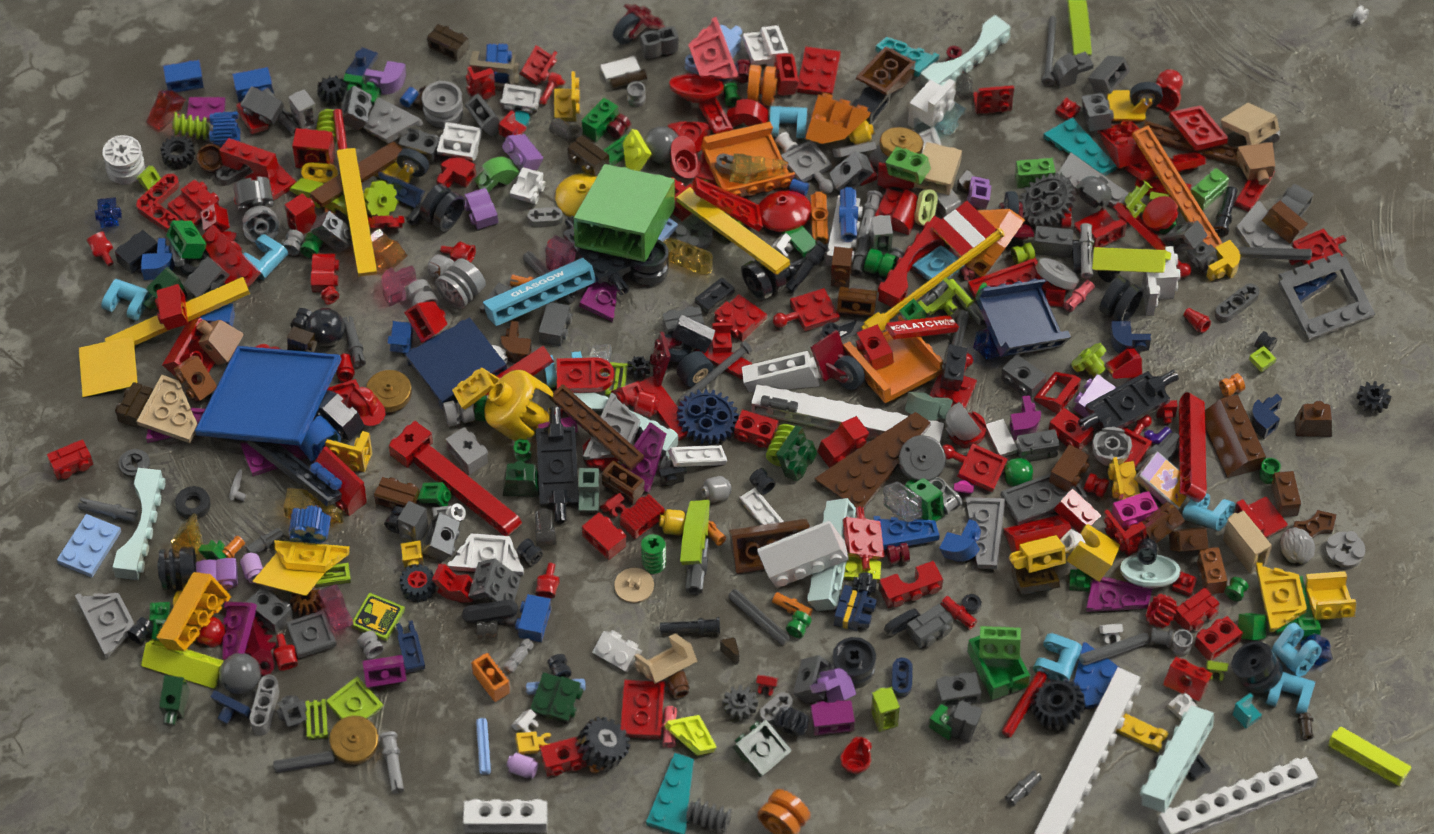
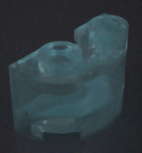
M955 102L953 108L944 114L942 121L937 122L933 127L945 135H951L959 126L957 121L961 115L965 114L966 108Z

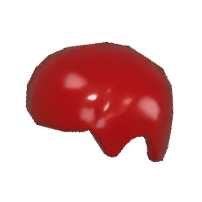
M1167 69L1158 75L1156 83L1161 86L1167 84L1174 85L1181 91L1183 78L1176 70Z
M211 617L209 619L210 623L199 630L200 634L196 640L200 644L203 643L210 648H214L223 642L226 629L218 618Z

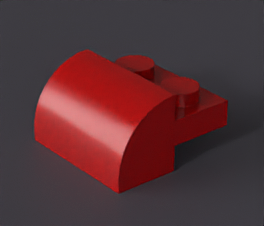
M887 189L875 216L890 215L892 230L910 235L916 222L915 211L918 196L906 189L903 193Z

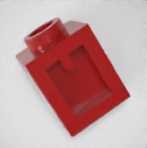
M712 323V329L715 330L712 340L713 353L732 352L731 323Z
M639 381L612 390L611 393L615 394L617 399L627 406L631 404L633 395L637 396L638 392L642 389Z

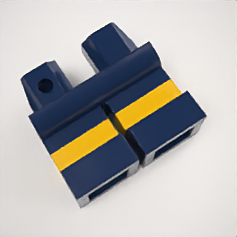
M844 585L834 616V626L855 631L858 630V627L869 628L872 615L864 614L863 611L874 612L877 600L867 597V591L857 592L852 590L851 586Z

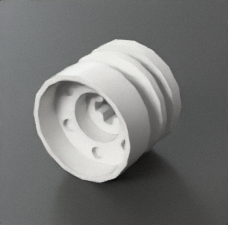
M122 135L111 138L105 143L103 158L109 178L113 182L122 185L138 181L137 176L145 170L144 158L139 142L131 136Z

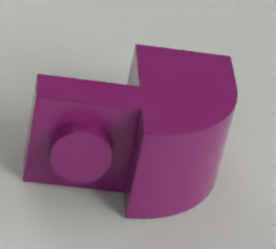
M1022 396V413L1010 415L1009 426L1013 440H1017L1019 435L1036 433L1039 429L1041 411H1036L1035 403H1031L1030 396Z

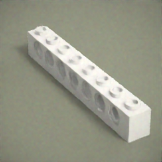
M1307 757L1303 759L1297 758L1285 766H1276L1267 773H1258L1253 778L1246 781L1244 779L1240 780L1228 788L1226 786L1221 787L1210 795L1203 794L1192 802L1185 801L1174 809L1167 808L1165 813L1161 812L1158 824L1164 834H1195L1316 786L1318 776ZM1288 776H1294L1296 779H1291ZM1270 783H1276L1278 786H1273ZM1252 790H1257L1260 793H1254ZM1233 797H1239L1241 800H1236ZM1215 804H1221L1223 807H1217ZM1196 811H1202L1205 814H1199ZM1178 818H1184L1186 821L1182 822Z

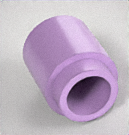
M247 553L240 560V564L245 578L250 583H254L252 581L263 569V566L257 554Z
M515 753L514 756L510 755L507 761L509 772L525 778H534L539 764L533 758L519 753Z

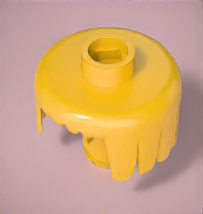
M523 370L511 371L491 388L484 409L485 419L491 427L513 441L518 439L527 440L535 435V432L529 427H533L536 430L538 424L549 422L548 412L532 401V394L535 393L534 390L539 389L552 397L553 392L546 384Z

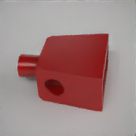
M434 301L417 303L404 312L422 343L436 335L447 325L444 310L439 309Z

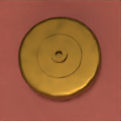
M902 127L890 128L884 131L879 142L881 151L888 157L896 147L922 154L924 141L918 133Z
M396 370L380 371L374 374L366 384V388L372 390L374 395L383 404L385 412H394L402 409L408 404L412 396L410 380L406 375Z
M353 715L342 718L333 726L329 741L331 750L337 759L346 764L356 765L368 761L375 754L379 744V737L376 727L370 720L362 716Z

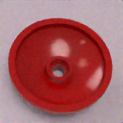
M699 74L678 75L669 82L670 89L676 95L692 103L715 98L723 92L724 87L720 80L701 78Z
M784 190L771 193L758 204L762 226L773 231L783 232L797 229L804 225L811 216L810 201L804 195L794 191Z

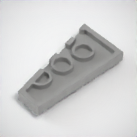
M1070 153L1058 172L1060 177L1064 175L1066 179L1069 178L1074 187H1076L1085 177L1095 176L1098 178L1102 176L1109 182L1107 185L1111 188L1112 196L1108 206L1113 208L1118 202L1125 204V197L1128 194L1125 190Z
M966 497L969 519L976 521L981 529V536L976 541L980 548L976 554L977 566L979 569H998L1005 499Z

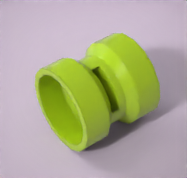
M1029 242L1025 243L1022 247H1012L1011 255L1014 263L1017 265L1034 259L1035 251Z

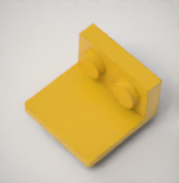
M571 71L572 89H554L555 122H576V114H580L579 78H575V71Z
M480 368L474 371L465 381H461L452 391L460 406L466 410L490 392L493 385L500 379L484 368Z
M362 431L360 437L356 438L354 446L328 439L325 442V446L352 471L365 472L372 456L370 433Z
M1113 457L1112 463L1109 464L1108 468L1109 480H1113V487H1111L1113 499L1116 498L1117 501L1140 494L1138 482L1134 480L1136 476L1134 461L1118 465L1117 457Z

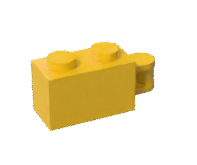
M1056 535L1019 544L1020 551L1013 552L1009 556V561L1016 569L1026 568L1029 573L1066 563L1065 546Z

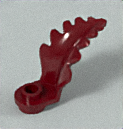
M254 616L245 654L253 657L258 662L259 667L263 662L268 664L265 669L260 667L261 676H266L274 670L271 650L277 643L269 642L273 635H265L268 628H261L264 624L263 621L258 622L259 617Z

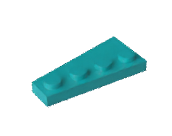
M1073 118L1043 133V138L1046 141L1050 140L1058 149L1074 154L1103 176L1116 170L1117 165Z
M674 753L646 821L647 826L671 834L686 833V815L690 800L694 766L693 758Z

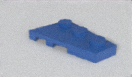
M873 516V520L881 522L884 550H886L887 546L894 545L896 547L901 543H907L909 546L940 540L935 520L911 519L903 521L898 520L897 517H891L890 520L880 519V516Z

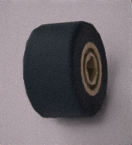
M695 351L681 360L676 372L679 378L688 387L692 388L713 370V364L702 352Z

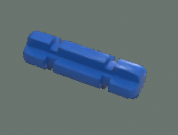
M315 462L311 465L310 471L317 475L324 483L330 485L333 490L337 491L342 487V481L337 477L335 478V475L321 464Z

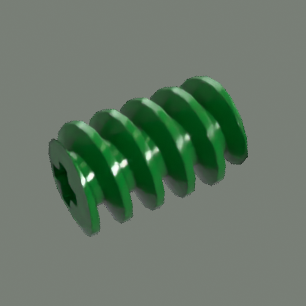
M654 534L647 535L641 541V562L649 574H658L666 567V543L662 537Z

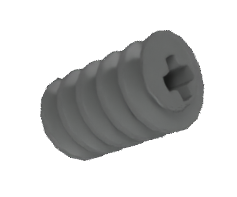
M698 798L695 803L693 800L691 801L686 815V822H690L693 819V823L698 825L701 821L702 827H706L709 823L710 830L716 827L717 832L720 833L724 829V833H726L730 824L732 809L724 813V806H721L717 811L715 803L711 808H708V801L702 806L701 799Z

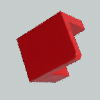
M512 110L499 123V135L504 138L510 135H522L526 131V126L515 120V112Z

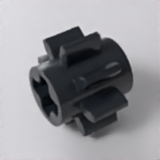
M633 356L632 362L628 361V375L632 374L634 379H644L646 374H650V361H646L644 356Z
M860 573L858 577L853 579L852 590L861 593L862 591H867L868 597L871 595V592H876L877 579H873V575L870 573Z

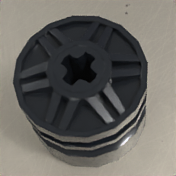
M194 546L181 547L179 557L175 556L173 548L169 549V558H167L165 549L159 550L157 569L163 591L169 590V581H171L173 590L177 589L178 580H181L182 586L185 588L193 572H196L197 560Z

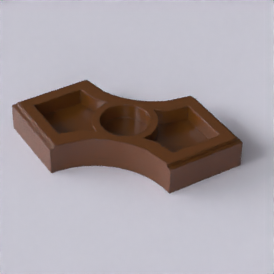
M1317 510L1311 519L1295 521L1293 528L1303 529L1312 539L1320 534H1332L1337 514Z

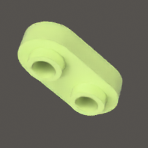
M923 190L918 196L915 221L920 226H924L927 221L930 222L932 217L935 216L938 196L934 190Z

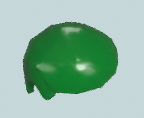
M1014 458L1005 465V481L1010 486L1014 487L1033 480V466L1026 459Z

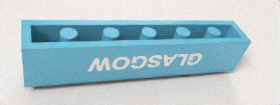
M581 258L483 302L487 318L495 326H498L596 282L593 267L584 258Z

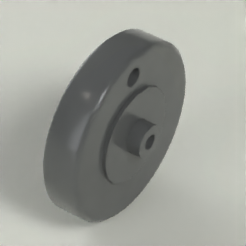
M918 435L910 438L903 444L899 452L898 461L902 472L909 479L917 482L925 478L927 481L936 478L944 469L946 456L943 447L937 440L930 436Z

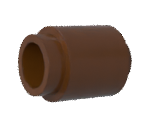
M684 669L666 677L670 693L674 698H683L689 694L690 686Z

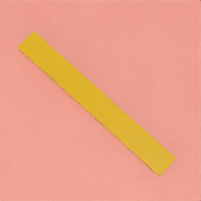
M355 148L337 150L358 277L377 275Z
M688 188L676 197L679 204L776 275L790 265L789 259L722 210L694 194L692 188Z
M241 277L186 302L188 322L249 295L250 292L245 279ZM156 315L105 338V341L134 336L135 346L168 330H166L163 324L159 323Z

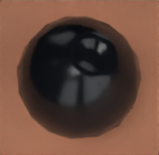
M321 308L315 310L308 317L306 331L315 333L314 339L317 341V345L329 347L342 339L345 332V323L337 311L331 308Z

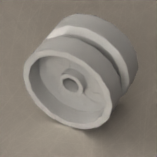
M438 81L431 83L425 88L422 94V103L426 121L438 128H445L446 122L458 123L463 116L462 93L459 87L448 81Z

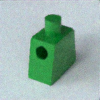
M925 478L917 482L909 480L905 484V489L909 492L910 505L923 520H935L936 522L945 516L942 491Z

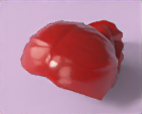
M1158 84L1162 89L1163 97L1157 107L1166 112L1175 110L1181 101L1180 91L1174 85L1167 84L1161 86ZM1147 93V97L1153 95L1151 93Z
M864 737L853 738L840 756L841 766L849 773L861 774L865 772L871 764V742Z

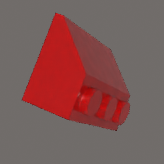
M201 318L191 320L185 325L162 364L174 376L176 374L174 368L191 356H198L208 373L215 363L199 345V340L203 333L197 329V325L202 321ZM195 374L191 378L194 384L197 383V376Z
M327 446L324 447L315 462L321 464L335 475V478L337 477L342 481V487L338 489L342 493V498L335 502L341 512H345L350 516L367 503L364 482Z
M1056 515L1003 528L1010 550L1013 553L1020 551L1019 544L1055 535L1061 539L1071 529V526L1064 518Z

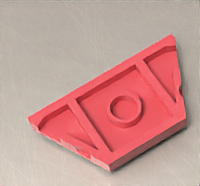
M714 17L711 20L712 23L706 29H703L698 37L694 38L689 44L701 78L739 79L740 77L718 19Z

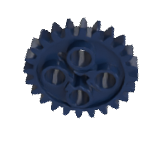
M698 389L696 395L690 392L689 397L685 395L684 400L680 401L676 419L679 420L678 426H683L682 432L688 431L687 437L694 436L693 441L699 438L701 439V444L705 440L708 441L709 445H711L712 440L718 444L720 439L725 442L726 437L731 438L732 433H734V427L739 417L737 413L738 408L733 407V401L728 402V396L722 398V392L715 395V390L708 393L707 389H705L704 393H701Z

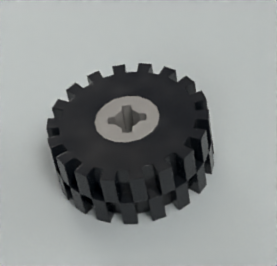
M595 717L594 720L593 718L589 720L576 738L578 740L576 747H580L577 751L579 754H583L582 759L584 761L587 759L590 766L596 765L595 769L600 770L603 767V771H607L609 768L612 770L617 767L629 753L631 745L628 744L630 738L625 737L627 734L626 730L622 731L620 729L622 726L619 723L615 725V720L613 719L607 721V717H602V719Z

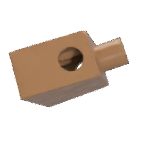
M1268 142L1238 147L1236 159L1246 178L1249 180L1258 179L1260 185L1268 184L1270 182L1269 177L1273 176L1275 169L1273 143Z
M202 320L197 325V329L203 333L199 340V345L215 364L227 363L244 334L222 320H216L210 324Z

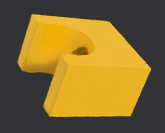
M1086 524L1080 532L1085 543L1079 541L1066 561L1100 582L1112 566L1120 544L1089 524Z

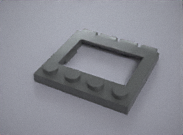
M1339 252L1327 256L1326 259L1322 258L1310 263V266L1305 264L1294 268L1293 271L1289 270L1279 274L1280 281L1278 285L1307 342L1375 316V312L1346 256L1342 257ZM1340 270L1344 278L1343 281L1356 302L1309 319L1293 287Z

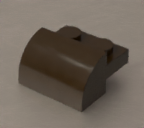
M1011 563L1016 590L1020 591L1022 595L1060 588V580L1055 573L1054 567L1029 573L1026 568L1016 569Z

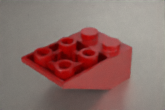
M1123 121L1121 124L1111 125V128L1098 130L1112 161L1119 168L1147 161L1132 137V133L1140 129L1132 121Z

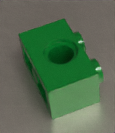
M603 98L581 120L582 134L597 142L607 132L606 126L613 122L614 118L618 115V106Z
M172 220L166 236L180 258L200 259L206 248V242L193 222Z

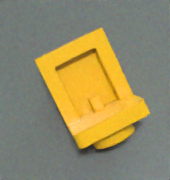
M420 541L401 543L404 568H412V565H416V567L419 564L424 565Z

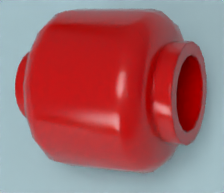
M640 390L637 396L633 395L631 406L634 407L635 413L651 417L653 414H657L660 399H657L655 393Z

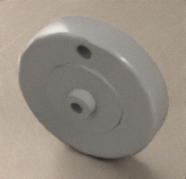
M1041 258L1036 265V271L1041 277L1060 288L1075 289L1079 282V278L1073 270L1053 259Z

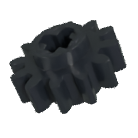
M1374 381L1373 385L1366 382L1365 387L1360 386L1357 393L1358 405H1364L1363 411L1369 408L1372 414L1376 409L1379 413H1382L1383 408L1388 409L1391 401L1390 389L1384 390V384L1377 386L1376 381Z

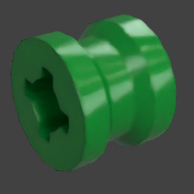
M1232 577L1229 582L1230 586L1226 587L1224 593L1233 601H1242L1244 592H1247L1249 585L1242 578Z

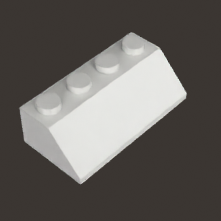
M830 521L758 549L768 577L776 588L849 560L845 541Z

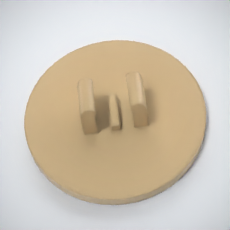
M628 568L616 577L614 584L615 592L625 602L640 603L651 596L654 590V581L647 571L641 568Z

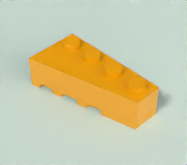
M193 572L160 630L157 639L167 649L185 651L200 634L199 630L210 623L209 619L212 615L218 613L222 609L221 605L225 601L228 602L231 596L211 574Z

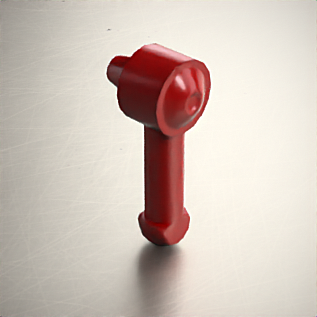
M551 72L548 76V85L539 100L541 105L547 104L554 87L557 88L560 85H565L566 81L562 79L560 74Z

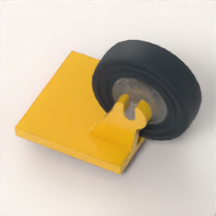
M1141 82L1134 85L1131 90H1113L1111 94L1107 93L1110 110H1113L1114 114L1113 121H1145L1147 108L1157 106L1163 97L1161 87L1154 82Z
M405 148L398 154L396 162L381 172L409 183L413 176L422 177L429 169V162L418 151Z

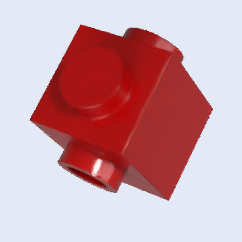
M212 204L201 212L204 231H207L212 224L222 233L230 228L227 209Z

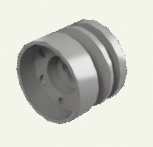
M460 258L449 267V271H445L442 276L437 278L435 284L438 292L449 304L458 309H463L473 299V296H477L485 288L486 282L481 272L472 263Z

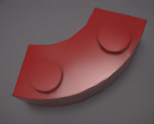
M857 416L841 422L839 427L830 436L821 440L817 452L828 467L831 468L857 449L863 447L867 443L866 439L869 431Z

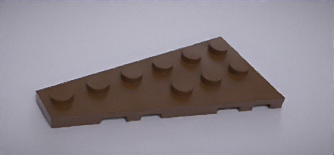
M914 412L814 479L840 499L848 498L855 508L861 506L865 509L899 466L898 456L903 444L914 436L924 435L931 426V422L917 412Z

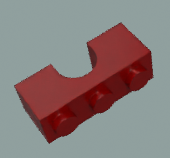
M230 138L219 150L223 166L239 171L243 164H246L253 170L254 176L267 177L269 181L279 170L275 153Z
M931 561L916 566V581L913 583L903 582L898 573L880 579L878 590L887 608L899 607L905 602L916 601L922 596L936 594L942 590L943 578L935 562Z

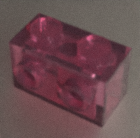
M554 235L545 247L546 267L550 271H554L574 262L576 255L574 243Z

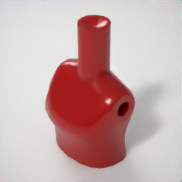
M103 231L86 239L94 257L102 256L107 266H111L114 263L109 255L113 246L105 237Z
M457 242L453 247L441 246L440 252L450 254V259L454 262L462 258L471 263L476 254L475 245Z
M548 563L546 574L537 577L536 596L550 599L556 597L555 594L560 578L554 575V563Z
M284 634L276 635L279 647L273 650V655L277 662L278 670L285 671L297 667L299 664L294 645H286Z

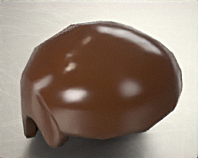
M207 144L200 148L197 153V162L200 168L208 172L219 170L223 165L219 152L221 148L214 144Z

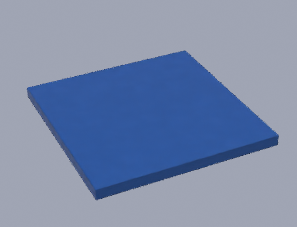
M237 346L195 429L196 435L301 446L342 360L341 356L337 354Z

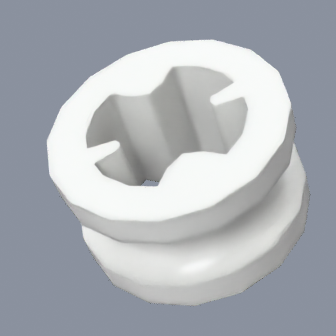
M1359 6L1352 19L1358 20L1360 24L1363 23L1368 16L1369 10H1364L1363 6Z
M454 504L446 510V516L457 521L465 518L466 511L460 504Z

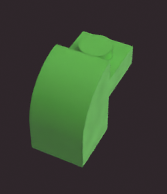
M496 157L482 165L484 170L474 180L480 189L486 188L489 192L498 182L508 185L520 172L512 160L505 157Z

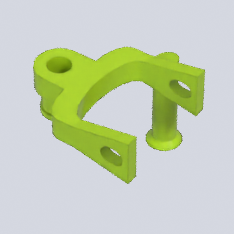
M1145 181L1141 188L1136 186L1125 197L1126 207L1134 218L1140 212H1144L1146 205L1141 202V199L1150 188H1153Z
M945 277L943 280L948 284L949 288L929 306H926L921 300L918 303L929 315L934 314L939 309L944 310L947 315H952L953 312L950 309L954 312L958 309L951 299L955 294L966 304V308L970 307L975 300H971L954 279L948 280Z

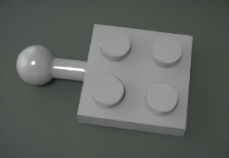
M812 140L781 155L787 168L791 173H795L797 180L806 182L815 178L819 183V189L822 193L829 194L833 191V182L821 175L831 169L832 164Z

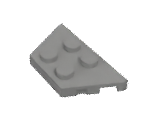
M378 98L369 115V121L364 128L375 137L391 143L398 137L409 132L408 128L415 124L419 127L423 122L420 118Z
M1260 201L1253 206L1236 227V232L1247 247L1293 248L1261 221L1267 214V210Z
M611 393L601 418L632 444L641 424L640 419L631 413L629 408L622 404L615 394ZM591 437L583 455L585 460L614 457L593 437Z
M96 593L93 596L76 594V600L105 658L109 657L128 636L127 631L135 626L120 594L109 593L104 595Z

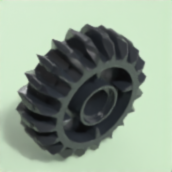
M1057 677L1054 682L1049 678L1048 684L1042 682V688L1036 687V694H1032V713L1035 715V719L1041 722L1043 727L1048 725L1050 730L1054 726L1059 730L1061 726L1067 729V724L1069 723L1075 725L1074 720H1080V714H1083L1085 711L1084 693L1079 685L1076 686L1073 680L1069 682L1066 677L1063 681Z

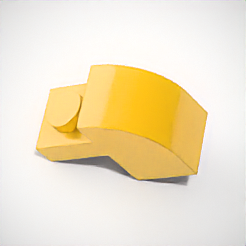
M1228 240L1215 247L1218 261L1208 266L1206 277L1210 282L1222 278L1225 274L1231 279L1237 273L1240 252L1232 241Z

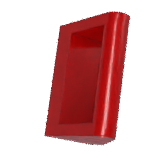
M1134 348L1126 349L1109 360L1105 367L1114 379L1137 377L1142 374V358Z
M1054 372L1036 394L1034 401L1058 414L1068 405L1080 389L1081 378L1071 374ZM1056 381L1066 385L1057 398L1045 396Z

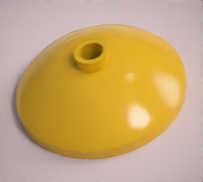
M586 173L574 174L565 178L558 185L555 192V201L563 214L570 218L575 216L597 176L594 177L592 174Z

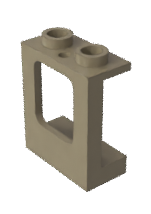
M472 51L470 67L474 74L491 68L493 72L509 74L510 84L519 85V63H516L515 55L512 56L511 64L480 61V51ZM495 83V90L504 91L505 84Z

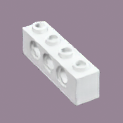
M477 799L464 801V832L547 833V801L539 799L532 801H521L518 799L511 801H501L498 799L491 801H480ZM484 813L490 814V815L487 816V817H482V816H481V815L484 814ZM504 813L510 814L508 817L501 816ZM525 813L531 814V815L528 816V817H523V816H522V815L525 814Z

